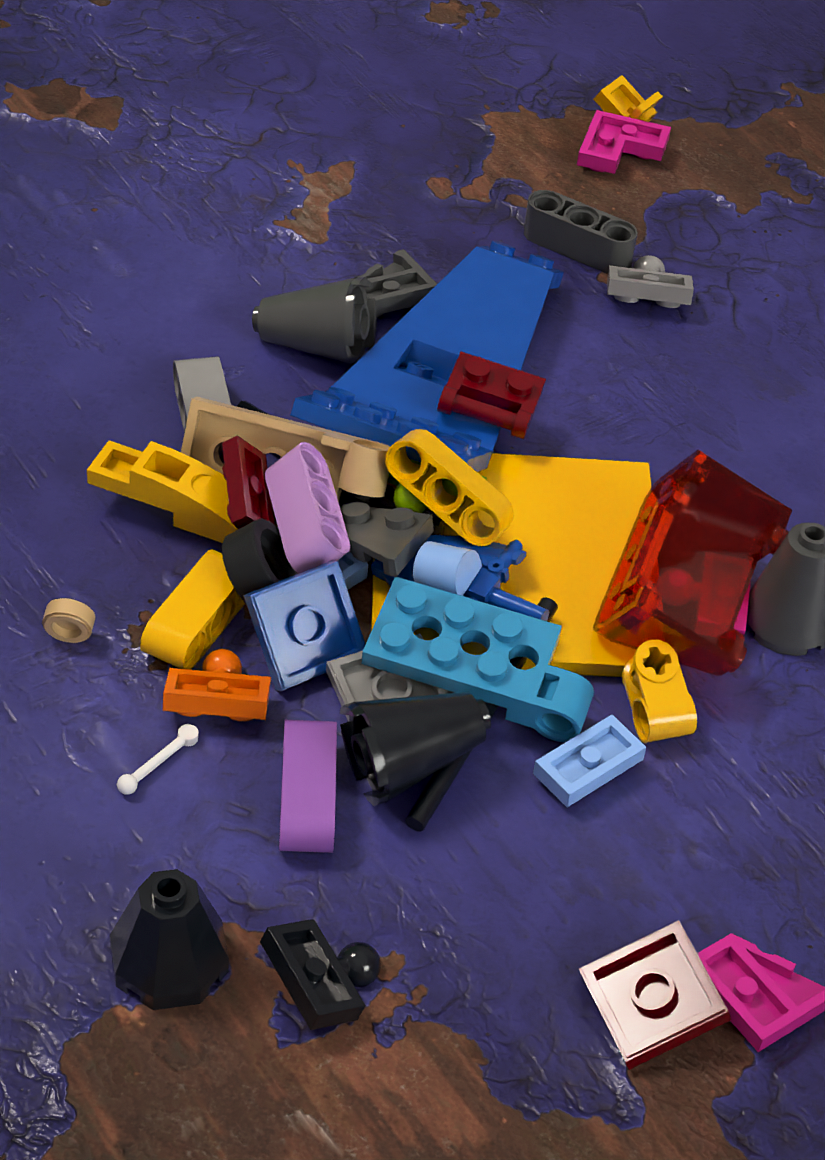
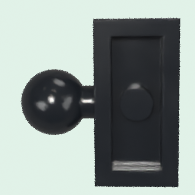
M314 919L267 927L260 943L310 1030L358 1020L366 1005L354 986L362 987L369 985L378 977L381 969V960L378 952L367 943L353 942L346 945L340 951L338 957H336Z

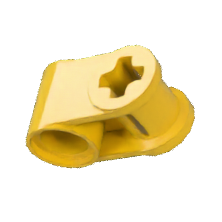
M661 640L643 642L635 651L634 657L626 663L622 671V682L630 702L634 727L639 739L643 743H649L695 733L697 728L695 704L687 690L676 651L668 643Z

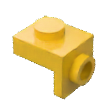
M621 75L603 88L593 100L604 112L649 122L658 113L654 107L663 96L657 91L644 100L625 77Z

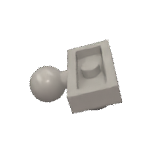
M646 255L639 258L633 268L609 265L607 295H614V298L619 301L635 303L639 299L654 300L656 304L667 308H678L681 304L691 305L694 291L692 276L666 273L663 262L655 256Z

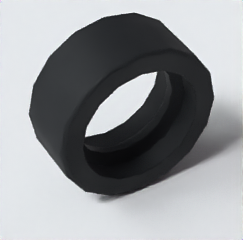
M260 518L225 536L222 544L223 562L235 591L245 604L246 601L243 595L298 574L288 562L279 529L272 522Z

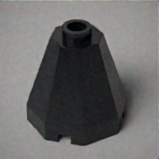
M178 869L153 872L137 889L110 934L115 985L127 994L128 989L138 994L140 1002L152 1010L201 1004L210 994V986L218 978L220 982L229 972V957L222 919L196 880Z

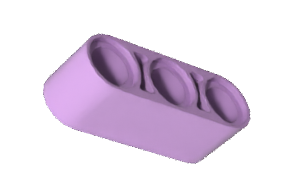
M301 442L265 471V480L284 552L291 567L298 574L330 561H338L351 548L326 460L310 443Z

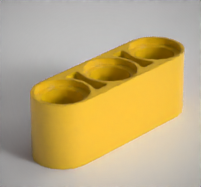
M423 429L412 430L389 447L385 460L389 473L467 542L481 547L490 545L510 526L514 511L509 500L431 432ZM406 446L414 448L419 453L421 465L413 463L408 458ZM442 478L449 479L456 485L458 496L450 495L445 491L442 485ZM478 510L485 511L491 515L495 523L494 528L488 527L480 521Z
M213 549L208 550L153 614L141 637V651L180 669L192 670L245 604L235 591L227 575L222 553Z

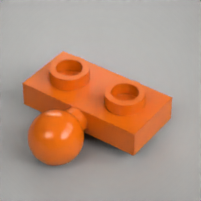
M217 649L206 656L202 664V671L169 668L163 692L162 711L177 712L186 717H197L204 714L226 716L235 721L266 720L271 677L242 674V663L239 657L228 649Z

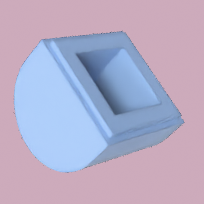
M428 541L421 546L416 555L413 566L414 582L463 596L481 569L482 563L479 554L475 550Z

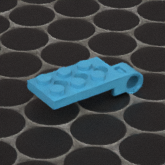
M400 577L394 578L362 652V664L455 693L470 692L475 699H482L485 702L507 708L505 720L534 728L542 736L558 742H567L581 733L594 696V688L586 678L577 673L550 665L560 639L561 625ZM420 628H431L439 636L433 640H422L416 637L413 632ZM469 642H477L485 646L487 651L480 655H472L465 652L461 646ZM515 657H527L536 666L531 669L522 670L514 667L510 660Z

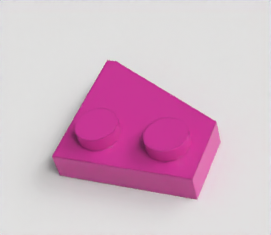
M731 933L697 953L729 1010L730 1021L757 1052L765 1049L825 1011L824 986L795 973V963L776 954L764 953L755 944Z

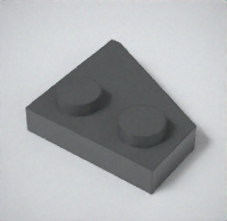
M404 249L393 253V263L384 269L383 265L377 263L367 269L365 274L356 276L366 277L371 282L372 287H365L367 298H375L377 318L384 313L405 308L412 309L437 285Z
M362 502L344 504L340 508L351 548L349 552L354 558L364 563L372 560L371 556L383 562L384 573L389 576L397 577L434 532L432 514L413 512L409 508L369 507L368 504Z

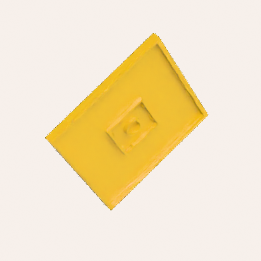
M492 453L488 467L477 473L486 477L487 481L509 500L514 511L510 526L494 542L508 545L511 541L518 540L523 545L522 550L526 551V557L518 565L511 564L508 568L509 580L506 583H500L501 590L536 605L544 597L552 599L558 605V609L550 622L561 625L562 630L550 664L551 666L579 675L622 677L624 666L634 657L635 651L643 642L648 640L666 642L662 597L657 591L660 574L649 463ZM387 483L389 486H391V487H393L394 489H396V487H397L396 485H393V484H391V483ZM478 510L480 521L484 525L494 528L495 523L491 515L485 511ZM444 522L443 526L445 529L442 535L460 536ZM375 575L372 577L371 631L390 589L387 582ZM420 628L413 632L414 635L421 633L424 640H433L439 636L431 628ZM469 642L461 646L465 652L472 655H480L487 651L485 646L477 642ZM528 658L522 670L531 669L536 665Z

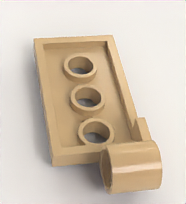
M201 397L191 398L181 453L202 462L223 474V463L219 458V447L223 442L237 435L264 454L276 453L281 457L299 443L307 442L314 446L326 460L338 502L342 489L368 497L385 496L390 474L385 460L390 446Z

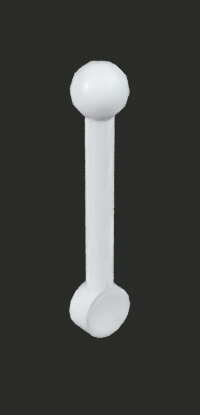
M191 724L182 725L178 729V737L131 775L124 774L119 777L117 781L118 790L125 795L134 793L140 780L182 746L189 747L195 745L198 742L199 735L197 727Z

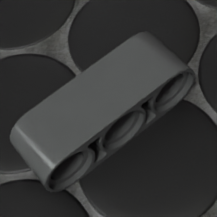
M538 190L529 195L524 223V236L527 240L604 273H608L609 265L631 268L638 234L633 224L554 191Z

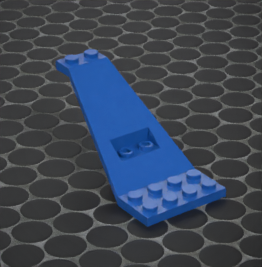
M492 241L490 247L476 246L327 391L314 390L311 395L295 398L290 416L332 431L376 441L388 446H392L412 430H427L440 439L476 472L486 469L501 427L456 412H452L451 415L438 412L437 407L443 388L449 380L461 351L521 371L549 289L559 288L564 272L552 268L554 261L546 257L530 254L529 260L516 256L514 255L516 248L504 243ZM406 446L408 458L421 463L419 453L414 448Z

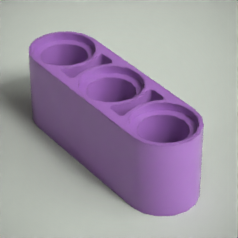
M285 720L279 851L333 853L337 722Z

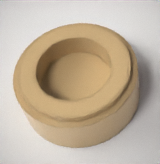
M67 598L55 599L47 604L42 625L45 631L55 639L63 642L78 643L87 640L91 636L95 623V614L90 607L77 600Z

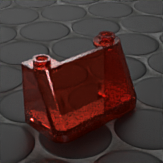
M696 450L659 478L645 496L595 618L593 630L611 642L635 650L648 640H661L674 648L681 665L715 676L734 672L743 662L747 648L743 646L745 641L744 635L733 627L756 564L769 553L774 555L789 531L786 527L792 509L700 450Z

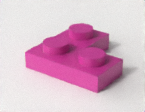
M596 110L580 148L577 165L590 168L596 172L615 174L623 152L636 155L641 159L661 161L669 141L671 127Z

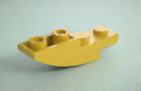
M108 440L87 469L88 484L173 512L174 527L223 543L225 536L238 530V528L231 524L227 513L229 500L227 482L224 475L172 448L150 441L142 452Z

